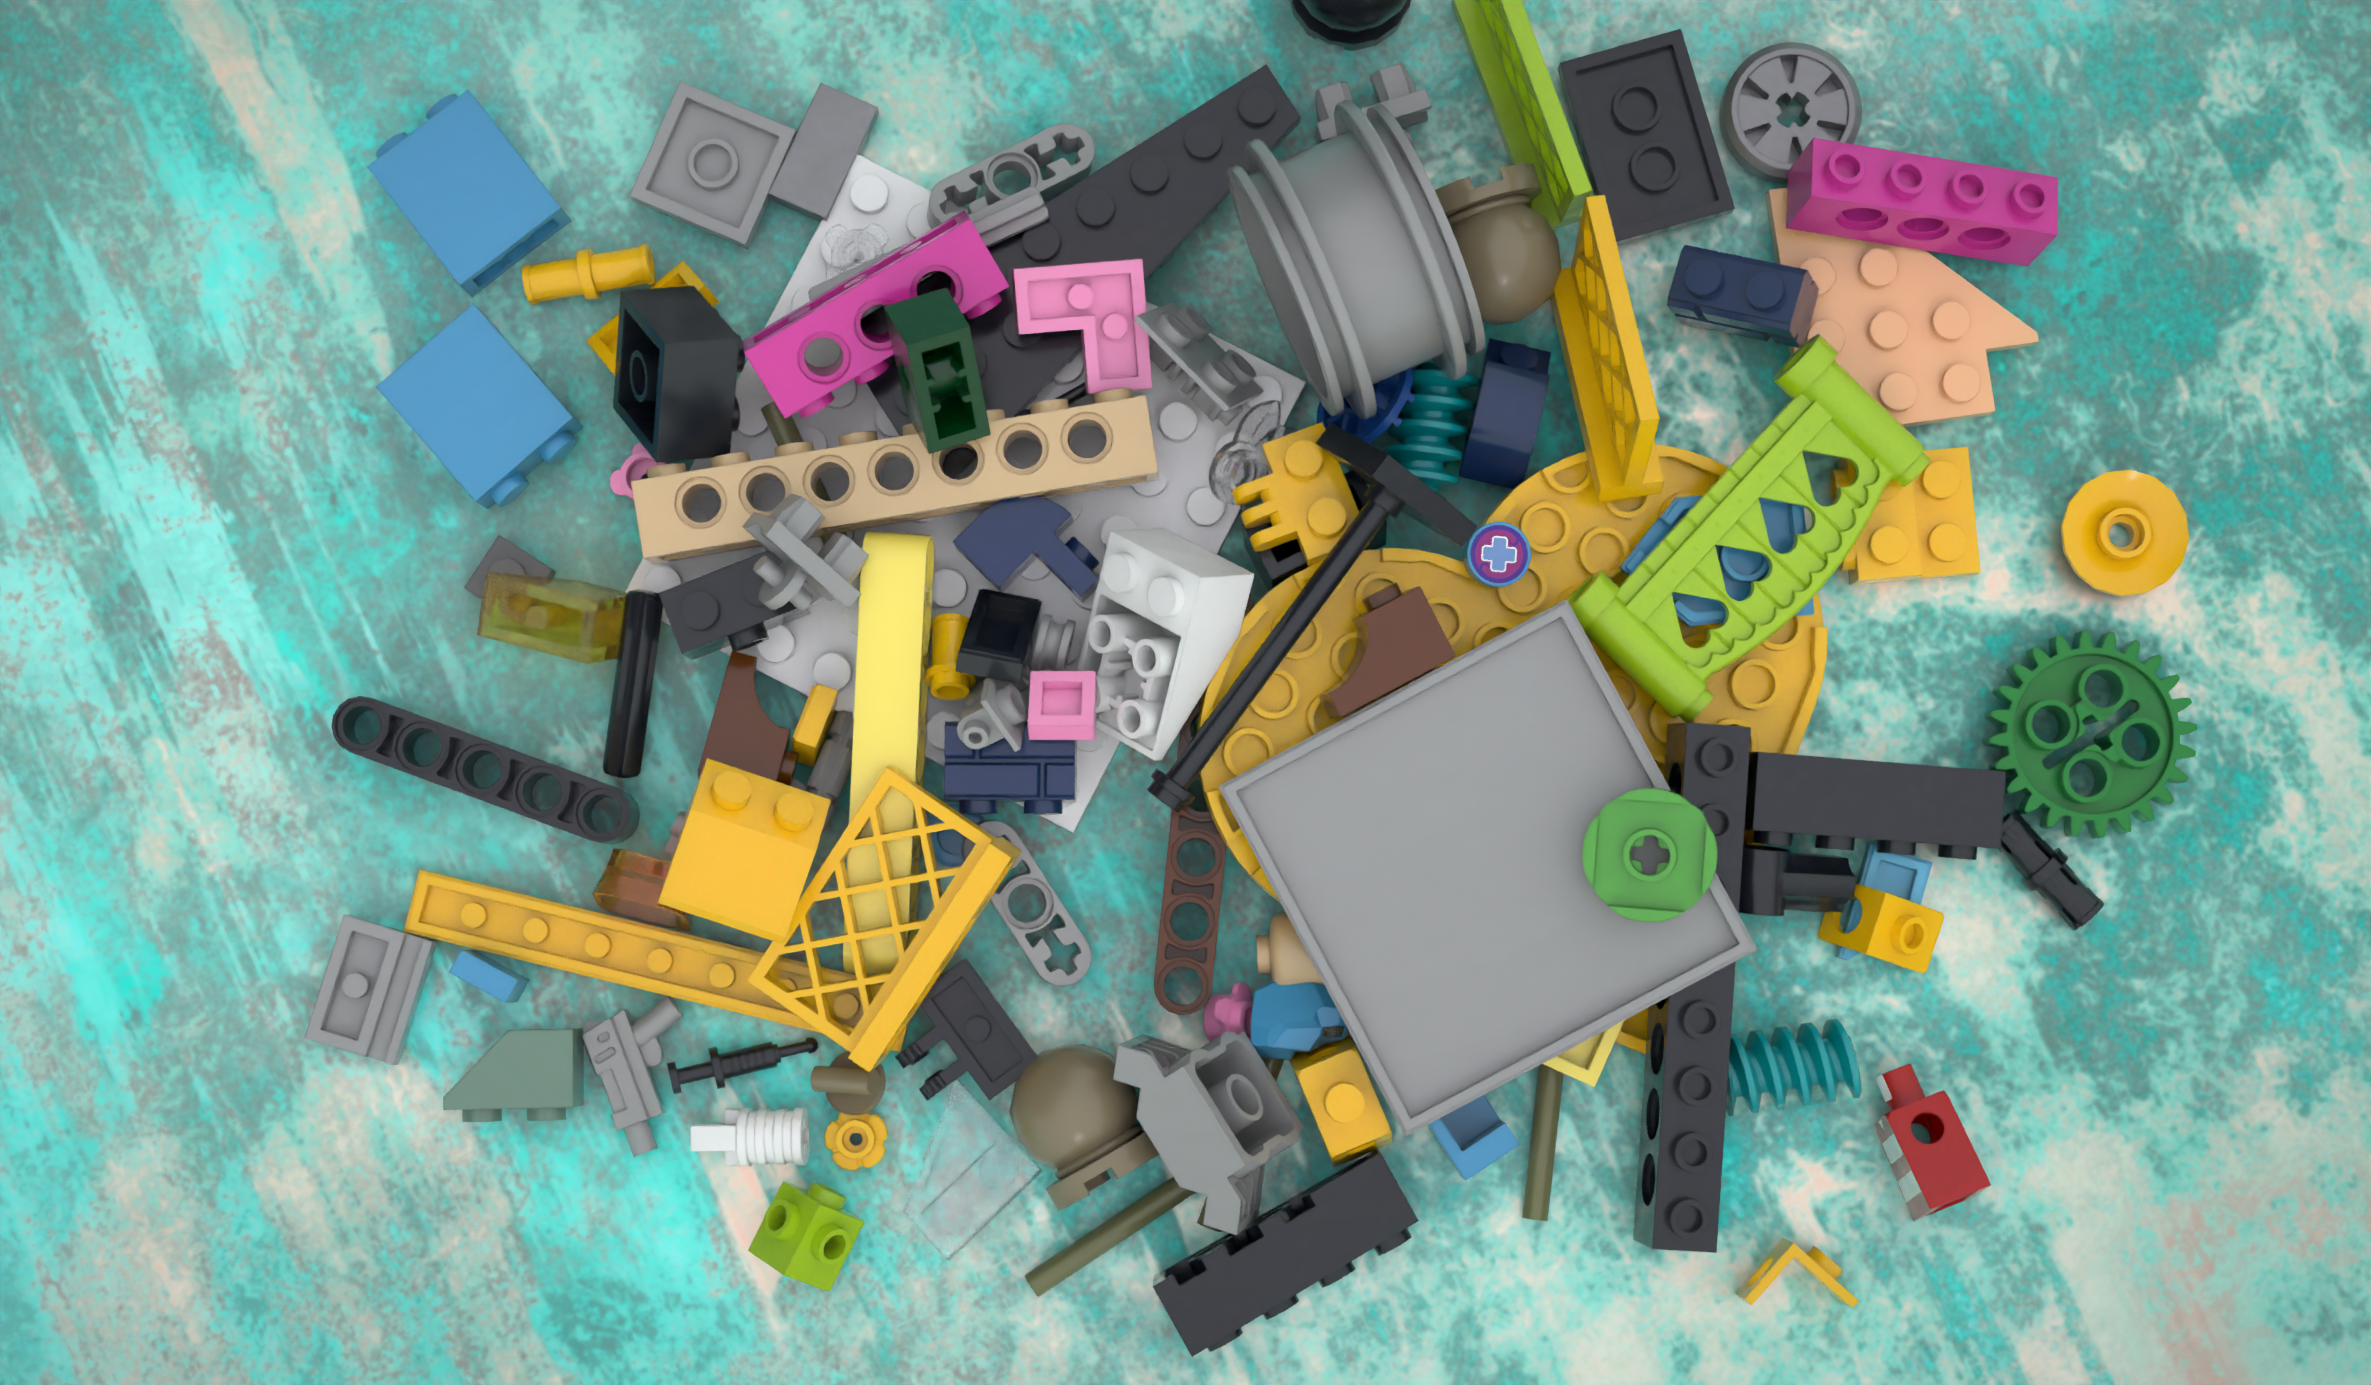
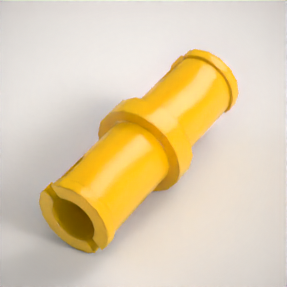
M646 243L638 247L597 254L591 248L578 250L574 258L533 265L524 264L522 266V280L528 302H530V305H536L539 302L584 295L587 300L599 299L602 296V291L643 284L652 285L656 283V269L651 248Z

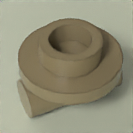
M847 1051L835 1058L830 1066H815L810 1079L812 1089L817 1092H825L830 1104L841 1113L849 1115L865 1114L876 1107L884 1094L886 1076L882 1064L868 1072L850 1060L848 1057L851 1053Z

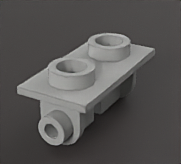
M1028 662L1026 663L1020 684L976 676V683L969 688V695L965 699L967 708L963 710L962 717L957 726L958 737L967 747L981 749L1005 738L1015 752L1021 749L1025 723L1028 719L1030 671H1032Z

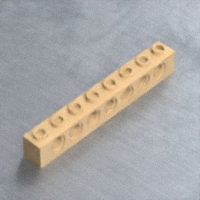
M1131 388L1112 389L1094 394L1095 404L1069 408L1068 399L1046 400L1031 404V414L1005 418L1004 410H987L991 435L931 454L927 452L911 423L902 427L903 436L878 440L876 431H862L838 437V447L814 450L813 442H795L775 447L776 457L750 461L749 453L738 452L711 458L712 468L687 472L685 463H671L650 467L647 469V479L631 481L643 558L652 564L763 546L742 526L754 512L765 516L771 514L772 511L762 512L756 510L753 504V493L756 487L761 482L769 479H776L784 484V499L791 493L801 496L823 514L825 519L810 538L831 535L835 531L843 533L987 509L1001 500L1015 497L1037 496L1047 499L1160 480L1146 395L1133 397ZM1086 426L1096 427L1106 436V445L1102 452L1091 458L1079 457L1070 449L1072 435L1078 429ZM1020 437H1031L1042 445V455L1039 461L1030 468L1019 469L1013 467L1006 459L1009 445ZM956 448H969L978 456V464L973 474L960 480L946 476L943 471V462L946 455ZM895 458H903L913 464L914 473L912 480L906 487L900 490H889L881 486L880 471L886 462ZM830 469L846 471L849 476L847 492L841 498L834 501L820 499L816 491L819 477ZM704 490L717 491L721 499L718 514L707 522L693 521L689 510L693 497Z

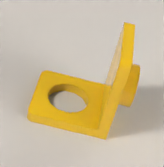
M1859 884L1855 885L1853 899L1857 898L1860 901L1862 916L1859 924L1853 931L1849 933L1842 931L1840 925L1842 912L1824 913L1818 931V938L1820 940L1864 953L1919 973H1925L1928 969L1944 920L1943 913Z
M1784 1238L1781 1239L1735 1293L1743 1301L1752 1305L1793 1259L1841 1303L1853 1308L1859 1302L1857 1298L1836 1281L1843 1273V1270L1815 1246L1805 1253L1796 1244Z

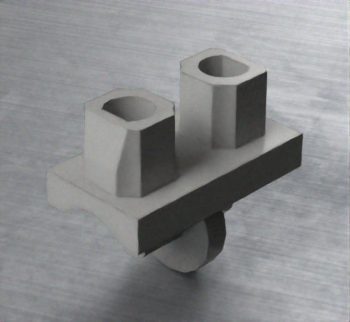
M1403 63L1380 69L1371 74L1370 81L1378 102L1377 104L1384 105L1395 117L1402 129L1428 120L1427 110L1431 109V103L1426 88L1416 90L1415 84ZM1339 82L1316 90L1315 104L1318 120L1314 136L1316 144L1337 136L1334 121L1335 106L1344 100L1354 102L1347 82ZM1371 106L1361 109L1365 115L1367 113V109ZM1409 130L1404 131L1411 145L1414 148L1413 140Z
M792 493L769 516L754 512L742 526L782 561L781 564L777 565L768 556H763L754 565L753 570L765 580L759 591L758 599L770 610H776L787 602H791L796 608L803 611L809 607L814 598L802 587L806 582L825 600L831 601L836 599L844 607L850 609L861 595L851 584L858 576L869 554L853 540L836 531L818 554L812 551L805 543L825 517L805 498Z

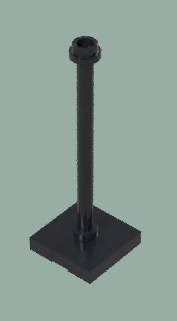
M1333 423L1329 424L1316 444L1369 485V488L1364 493L1368 501L1167 774L1157 768L1152 773L1151 777L1154 780L1147 791L1177 813H1179L1185 803L1191 805L1196 797L1188 791L1190 785L1389 515L1396 519L1400 512H1403L1460 547H1463L1477 528L1476 524L1390 455Z

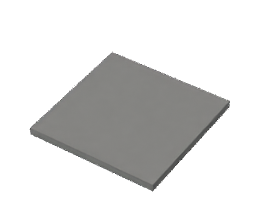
M1567 599L1218 786L1405 1136L1757 950L1716 872L1710 887L1693 907L1670 920L1662 922H1639L1620 916L1599 898L1595 889L1590 885L1583 868L1582 850L1587 829L1607 803L1628 791L1640 788H1661L1670 790ZM1648 835L1645 836L1643 846L1632 847L1631 859L1642 862L1644 873L1653 874L1656 873L1658 863L1669 862L1670 852L1668 849L1659 847L1658 837Z

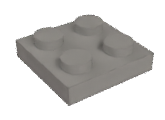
M680 81L629 196L634 202L745 249H749L769 204L768 193L797 131Z

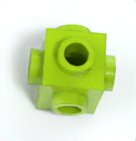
M783 1181L772 1204L768 1207L748 1251L782 1275L830 1292L865 1222L843 1208L847 1197L836 1190L816 1181H812L808 1190Z

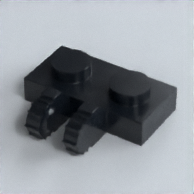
M965 958L937 979L920 1005L935 1027L909 1045L895 1058L904 1069L908 1065H914L929 1054L931 1048L945 1039L958 1057V1060L945 1070L940 1069L926 1079L924 1085L919 1089L922 1095L928 1101L968 1071L990 1101L1013 1084L1037 1054L968 959Z

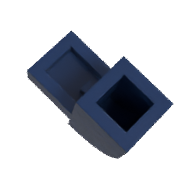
M1489 338L1475 407L1468 427L1470 429L1465 439L1464 455L1461 460L1459 477L1514 489L1524 481L1550 376L1548 375L1551 352L1530 348L1519 343H1509Z
M1015 497L1001 500L984 510L952 541L956 549L999 592H1004L1037 558L1082 603L1097 589L1099 578L1092 571L1100 564L1099 561L1075 537H1072L1065 544L1058 538L1074 523L1072 514L1061 505L1042 497Z

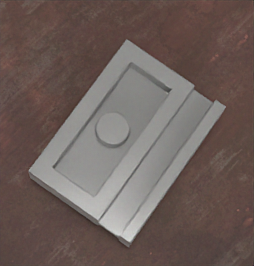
M343 915L304 1038L364 1057L374 1058L390 1065H399L438 942L351 915Z

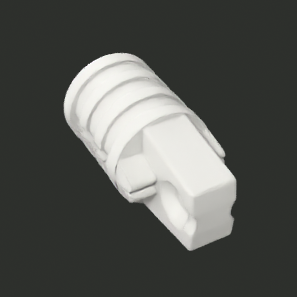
M796 1107L793 1111H789V1109H777L776 1111L759 1109L758 1111H753L752 1108H726L725 1123L695 1124L690 1127V1150L725 1151V1166H752L753 1163H758L759 1165L794 1163L796 1166H806L810 1151L808 1110L806 1107Z

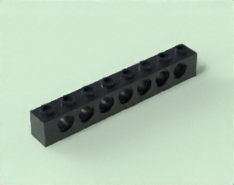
M1689 722L1667 724L1664 779L1671 791L1682 795L1700 808L1706 816L1717 841L1718 862L1716 874L1739 914L1751 727ZM1736 961L1648 1008L1633 1240L1651 1249L1717 1252Z

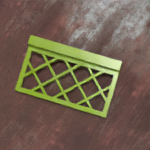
M1452 0L1451 5L1511 165L1527 163L1534 164L1542 193L1530 201L1529 207L1546 217L1553 230L1580 221L1585 197L1594 196L1592 187L1522 0Z

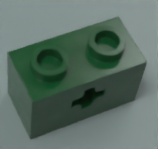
M942 288L884 306L906 414L929 454L991 435L970 326L948 289Z

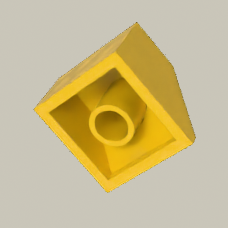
M707 758L691 797L658 903L783 944L813 862L831 800Z

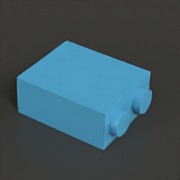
M467 90L459 97L456 94H451L434 104L426 114L428 120L409 135L403 132L387 140L376 152L378 159L367 166V168L459 286L473 297L571 222V219L481 104Z
M474 304L469 306L376 386L469 495L486 509H489L495 503L499 507H503L517 498L529 484L525 477L543 461L547 465H552L568 454L577 443L574 435L583 428L580 422L489 318Z

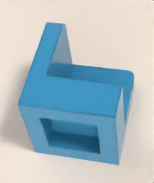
M1485 1095L1427 1125L1464 1180L1469 1179L1520 1145L1507 1124L1500 1120Z

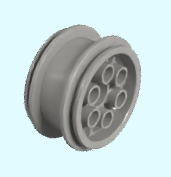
M1344 100L1337 103L1334 110L1337 136L1280 161H1277L1263 141L1253 139L1247 142L1245 146L1249 174L1240 165H1235L1227 169V180L1243 234L1262 283L1287 340L1316 396L1326 411L1332 416L1344 411L1343 397H1345L1353 411L1361 419L1366 420L1375 416L1377 411L1373 384L1430 359L1436 363L1443 375L1449 380H1458L1464 377L1467 372L1466 352L1474 355L1484 351L1485 333L1476 295L1451 226L1432 183L1403 129L1391 112L1382 104L1369 107L1365 115L1354 102Z

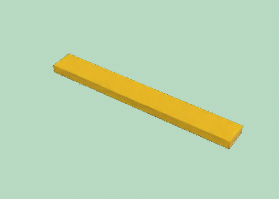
M419 869L403 932L821 1033L747 981L765 952ZM780 957L769 973L771 977L790 990L812 986L809 967L806 962ZM820 966L824 984L856 978V974ZM884 982L870 984L872 999H874ZM859 987L827 992L826 997L831 1018L852 1032L864 1014ZM814 995L802 997L817 1008ZM909 1023L891 1050L903 1051Z

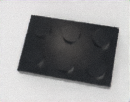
M1681 29L1564 61L1559 64L1557 70L1595 196L1605 195L1617 246L1733 212L1735 207Z

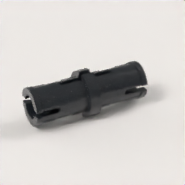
M2017 809L2012 810L2010 814L2008 813L2003 817L2001 849L1998 850L2023 876L2021 883L2029 891L2036 890L2046 899L2073 931L2085 925L2102 909L2104 902L2066 864L2068 856L2060 848L2053 850L2033 830Z

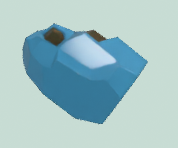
M1276 982L1259 985L1254 992L1251 1016V1043L1260 1057L1291 1060L1296 1054L1310 1055L1323 1044L1344 1040L1350 1034L1323 984L1306 982L1279 985Z

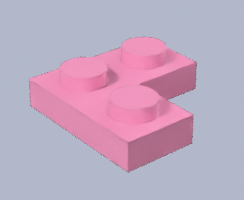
M1142 259L1011 269L1017 334L1081 329L1086 393H1099L1119 388H1131L1132 390L1152 388L1149 337L1134 321L1137 315L1147 312Z

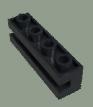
M1749 752L1744 829L1754 830L1753 843L1792 846L1793 833L1816 835L1815 848L1854 851L1855 838L1877 839L1876 852L1916 855V843L1938 844L1937 857L1977 860L1978 847L2001 849L2006 771Z

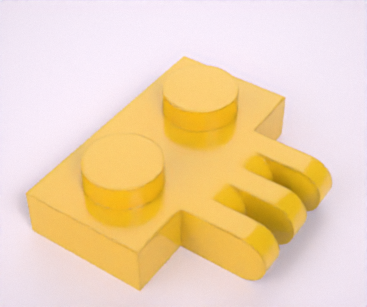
M1323 422L1262 444V452L1271 474L1242 484L1232 490V496L1238 506L1259 499L1263 501V504L1249 508L1240 515L1245 528L1258 527L1268 522L1272 524V527L1261 530L1250 537L1255 552L1264 551L1297 539L1306 563L1310 567L1324 561L1358 515L1359 511L1339 462L1316 444L1326 430Z

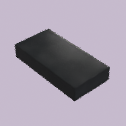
M983 588L979 589L958 652L956 672L1020 684L1039 623L1042 601Z

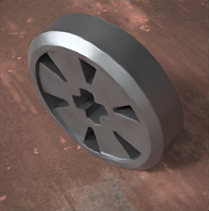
M1797 42L1771 45L1748 57L1737 68L1728 82L1721 99L1719 111L1723 139L1736 161L1753 175L1778 184H1788L1789 169L1813 138L1854 144L1862 118L1860 94L1853 77L1846 67L1837 58L1823 49ZM1779 100H1782L1786 106H1788L1791 100H1795L1803 106V110L1799 115V118L1804 123L1802 127H1799L1794 121L1789 128L1780 124L1777 118L1782 110L1776 104Z

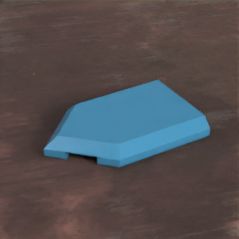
M1702 495L1674 498L1618 568L1629 576ZM1759 498L1769 543L1774 551L1784 554L1792 548L1794 534L1806 532L1804 507ZM1715 545L1727 594L1736 601L1745 599L1750 593L1751 581H1760L1766 577L1769 570L1767 559L1760 553ZM1672 592L1677 617L1686 626L1724 622L1725 609L1720 602ZM1813 598L1795 616L1814 614Z

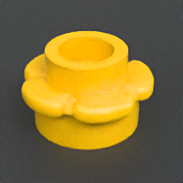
M840 1112L838 1119L830 1122L824 1134L825 1146L827 1149L832 1150L833 1161L843 1169L854 1171L859 1166L870 1168L880 1162L886 1152L883 1144L884 1140L888 1137V1130L885 1122L876 1114L849 1115ZM853 1133L861 1134L863 1140L860 1145L851 1143L850 1137Z

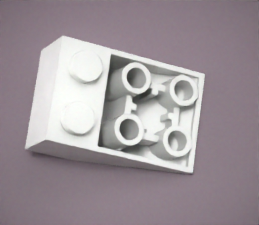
M1166 528L1110 531L1077 671H1096L1095 727L1154 761L1162 760L1239 636L1254 573Z

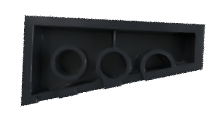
M1374 1150L1258 1216L1253 1223L1238 1235L1228 1233L1154 1275L1153 1288L1193 1357L1206 1348L1211 1352L1236 1339L1243 1333L1241 1327L1263 1315L1267 1320L1289 1309L1299 1302L1296 1294L1319 1281L1323 1288L1347 1276L1356 1269L1352 1261L1374 1248L1378 1256L1400 1246L1412 1237L1407 1228L1419 1220L1383 1156L1378 1150Z

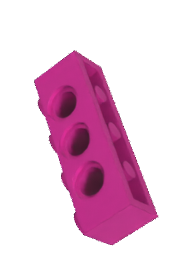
M1813 138L1788 172L1786 228L2028 267L2058 234V177Z
M965 210L743 340L744 354L784 419L796 412L800 414L801 418L811 416L825 408L835 399L831 391L852 379L855 380L857 385L864 384L876 378L890 367L887 358L894 355L889 330L877 335L866 332L860 325L862 315L871 306L878 304L890 305L918 296L917 285L925 274L932 271H940L951 277L949 293L962 314L965 313L968 319L976 318L988 312L1001 302L1002 299L999 292L1008 288L1009 284ZM830 338L840 345V354L833 364L827 367H816L805 360V350L815 339Z

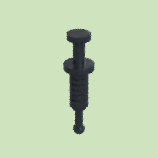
M812 1037L805 1038L806 1041L778 1047L777 1044L772 1045V1042H767L718 1054L717 1047L708 1048L711 1059L709 1062L676 1069L675 1061L667 1063L674 1095L682 1093L680 1087L682 1084L715 1077L717 1089L725 1088L724 1079L777 1067V1063H780L783 1057L804 1052L814 1053L818 1049V1042Z

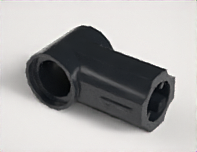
M1743 844L1739 913L1784 916V910L1843 912L1847 902L1854 898L1856 876L1849 867L1848 858L1790 853V850L1778 847Z

